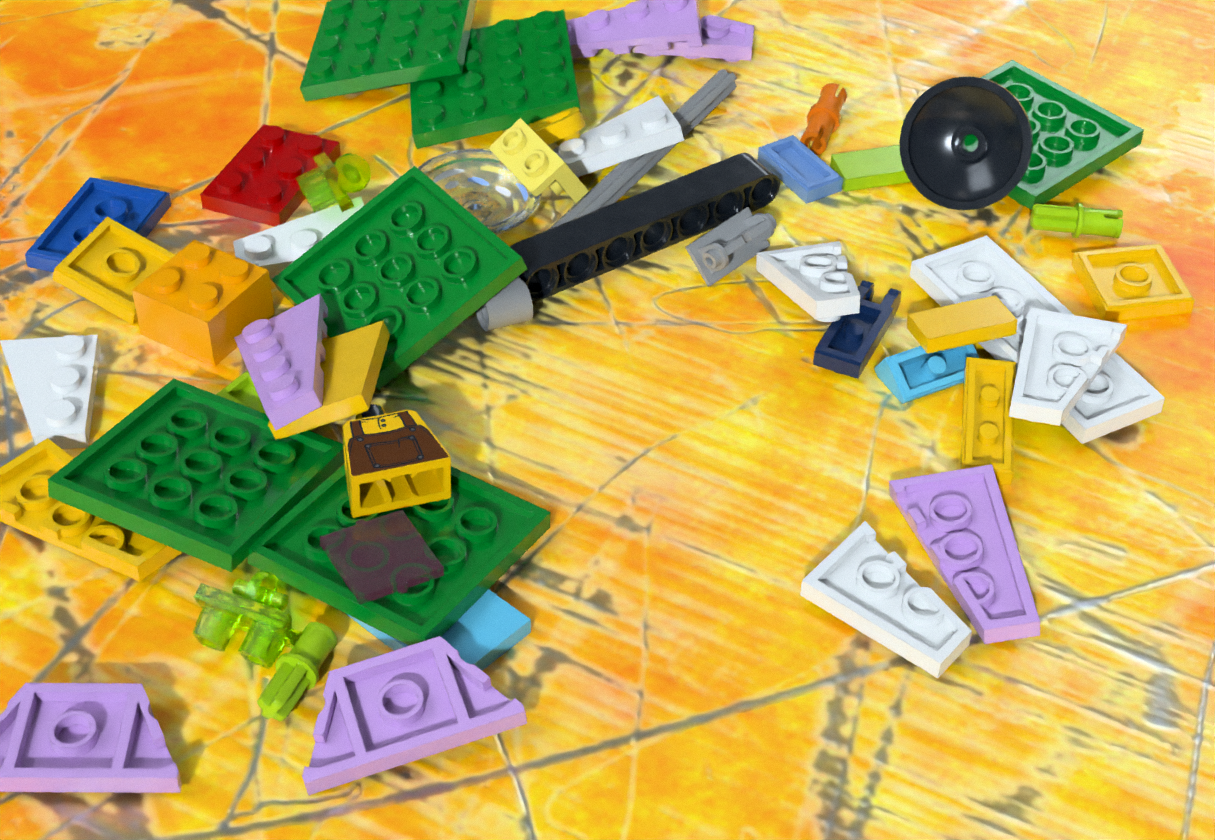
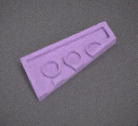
M698 0L634 1L625 7L608 11L596 10L587 16L567 20L573 58L594 57L599 49L606 48L614 52L615 55L627 54L631 52L634 46L651 44L653 51L669 50L670 42L687 41L689 48L703 46Z
M321 294L269 320L260 319L254 321L243 329L242 334L234 337L266 415L275 431L322 407L324 372L320 367V363L325 361L326 350L321 342L323 338L327 337V326L323 318L328 317V307Z
M992 464L889 481L891 498L983 643L990 644L1040 636V619Z

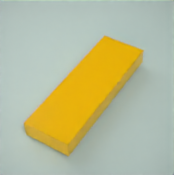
M966 357L960 469L992 464L998 484L1011 485L1014 474L1015 418L1008 416L1016 378V362Z

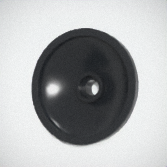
M956 77L932 86L913 103L904 119L900 133V156L903 168L912 185L931 202L954 210L980 209L1006 197L1024 177L1033 151L1032 127L1021 103L1003 86L984 78ZM969 135L976 136L979 142L977 149L973 152L967 150L964 144L966 137Z

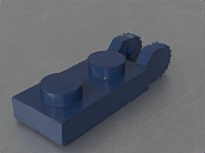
M862 280V283L858 286L860 293L859 313L843 315L838 321L830 324L815 348L813 365L859 379L891 325L894 315H896L901 302V291L891 288L881 304L871 302L874 295V283Z

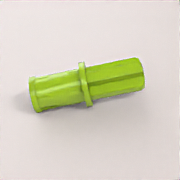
M1076 203L1074 207L1035 204L1031 211L1030 225L1035 230L1071 233L1072 238H1079L1080 234L1119 238L1123 228V219L1119 218L1123 217V211L1084 207L1083 203Z
M310 622L302 631V635L291 651L282 654L275 664L276 673L257 700L258 706L262 709L261 715L268 720L273 718L278 721L287 719L304 691L314 688L319 679V668L328 654L337 645V637L328 626L319 622Z

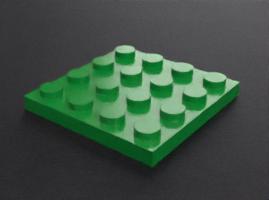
M477 0L327 1L300 86L305 102L461 74Z
M564 9L554 12L542 11L532 17L518 20L505 19L497 22L495 25L477 29L471 28L461 74L411 82L412 136L416 149L506 130L520 118L529 125L569 108L578 107L581 112Z
M1014 60L980 77L993 81L1010 91L1021 103L1029 117L1033 133L1031 161L1020 183L1007 196L1031 210L1033 205L1048 202L1141 144L1144 129ZM969 135L966 137L964 144L967 150L973 152L977 149L979 142L976 136Z
M413 166L271 280L294 306L321 294L328 307V317L323 318L327 326V339L384 321L390 333V338L376 383V387L380 390L527 270L523 258L416 166Z
M173 378L48 479V496L232 572L249 556L250 546L267 529L344 463L343 444L309 430L283 439H275L268 427L269 418L265 413Z
M343 464L267 529L250 546L247 559L248 564L410 646L435 637H442L550 528L551 512L451 466V498L353 518L350 510L345 466Z

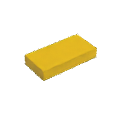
M994 295L907 314V329L925 352L929 354L1012 336L1017 331V319L1000 299Z

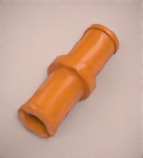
M829 83L823 86L818 102L808 112V125L800 139L807 147L811 140L813 143L810 150L816 155L825 151L830 135L837 130L841 122L840 111L847 99V93L842 87L836 97L835 93L839 87V84Z

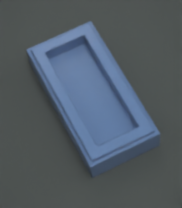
M794 135L758 148V161L777 175L806 204L842 191L843 178Z

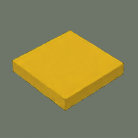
M106 217L54 268L53 280L134 325L138 318L132 290L176 254L115 220Z
M1160 243L1074 252L1071 265L1101 320L1113 322L1192 313L1195 299Z

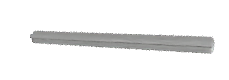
M725 69L719 70L673 113V116L681 126L683 137L736 88L734 81L737 77L733 72L728 73ZM678 143L619 163L549 229L616 203Z

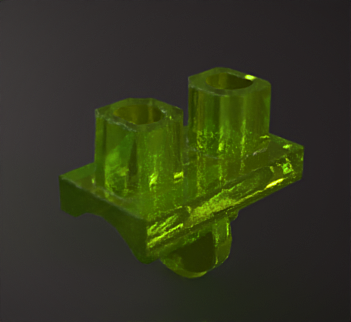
M325 152L313 157L317 168L296 177L304 197L314 213L334 203L344 212L354 207L351 198L346 192L355 193L363 190L370 181L371 170L367 161L358 154H344L336 159L333 164Z
M265 570L258 571L250 582L237 579L232 587L233 594L201 583L193 597L202 608L192 633L200 644L220 652L225 651L235 630H242L247 632V635L238 652L244 659L266 669L272 667L284 646L293 648L302 632L292 628V617L290 614L283 612L289 601L288 595L277 592L278 580L276 575Z

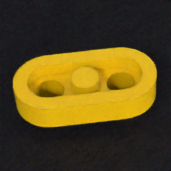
M573 107L538 120L528 126L547 145L556 142L559 146L567 140L579 138L581 136L579 130L585 126V122L579 108Z

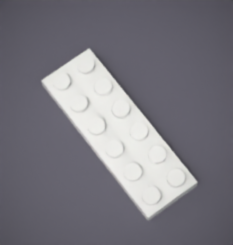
M988 236L920 258L911 263L910 277L941 307L994 295L1000 299L1017 319L1016 334L979 342V344L995 360L1016 362V374L1029 307L1074 315ZM1114 352L1061 424L1081 444H1084L1161 413L1165 397Z

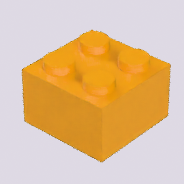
M196 240L189 243L132 290L141 335L214 367L238 347L234 337L242 334L246 326L260 319L269 320L275 314L269 270Z

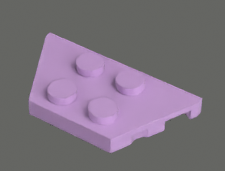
M435 637L329 671L323 693L325 706L317 716L313 732L315 745L309 767H304L302 777L309 796L527 724L526 712L523 704L516 698L510 701L491 685L490 677L475 664L463 661L459 656L458 650L442 637Z
M25 683L8 701L6 710L0 715V792L181 793L182 784L178 768L173 763L167 749L163 732L152 713L151 704L142 683Z

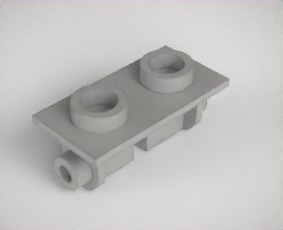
M746 207L686 246L687 252L707 286H711L756 256L758 252L768 248L770 244L767 239L774 234V229L777 225L776 220L769 213L752 215L750 209Z

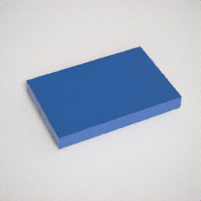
M89 177L25 253L27 266L54 272V268L106 217L115 220L146 238L170 208V194L165 191Z

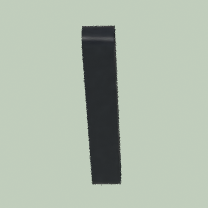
M737 154L513 244L510 247L523 258L527 270L520 274L519 278L526 283L532 300L537 301L713 229L746 207L751 212L767 206L775 199L779 192L780 179L751 154Z

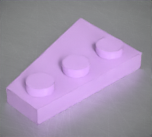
M707 15L700 19L702 47L689 48L687 41L670 42L669 50L653 51L651 44L632 47V53H643L653 57L674 55L683 56L688 59L704 57L718 58L729 62L751 61L754 25Z

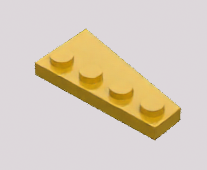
M48 438L0 467V522L137 581H142L183 553L49 497L48 479L74 458Z

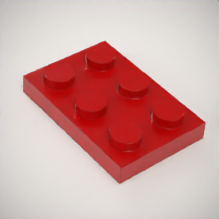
M263 124L200 194L202 209L274 227L284 224L340 158V143L313 134L308 135L283 129L275 125Z

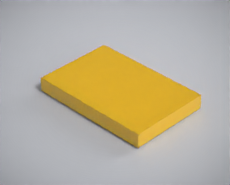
M384 321L321 342L326 350L325 361L320 363V367L324 372L322 407L276 431L269 420L268 427L275 439H283L368 411L390 338V333Z

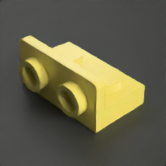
M521 118L490 146V151L533 196L540 195L549 187L557 196L564 190L577 203L589 192L568 165Z

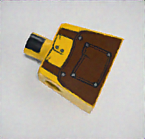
M371 404L368 411L356 414L355 420L347 421L342 426L344 466L350 510L353 518L451 498V457L416 411L408 409L386 414L381 406Z

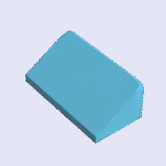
M973 344L929 354L919 346L884 358L874 368V371L902 404L964 383L966 357L979 358Z

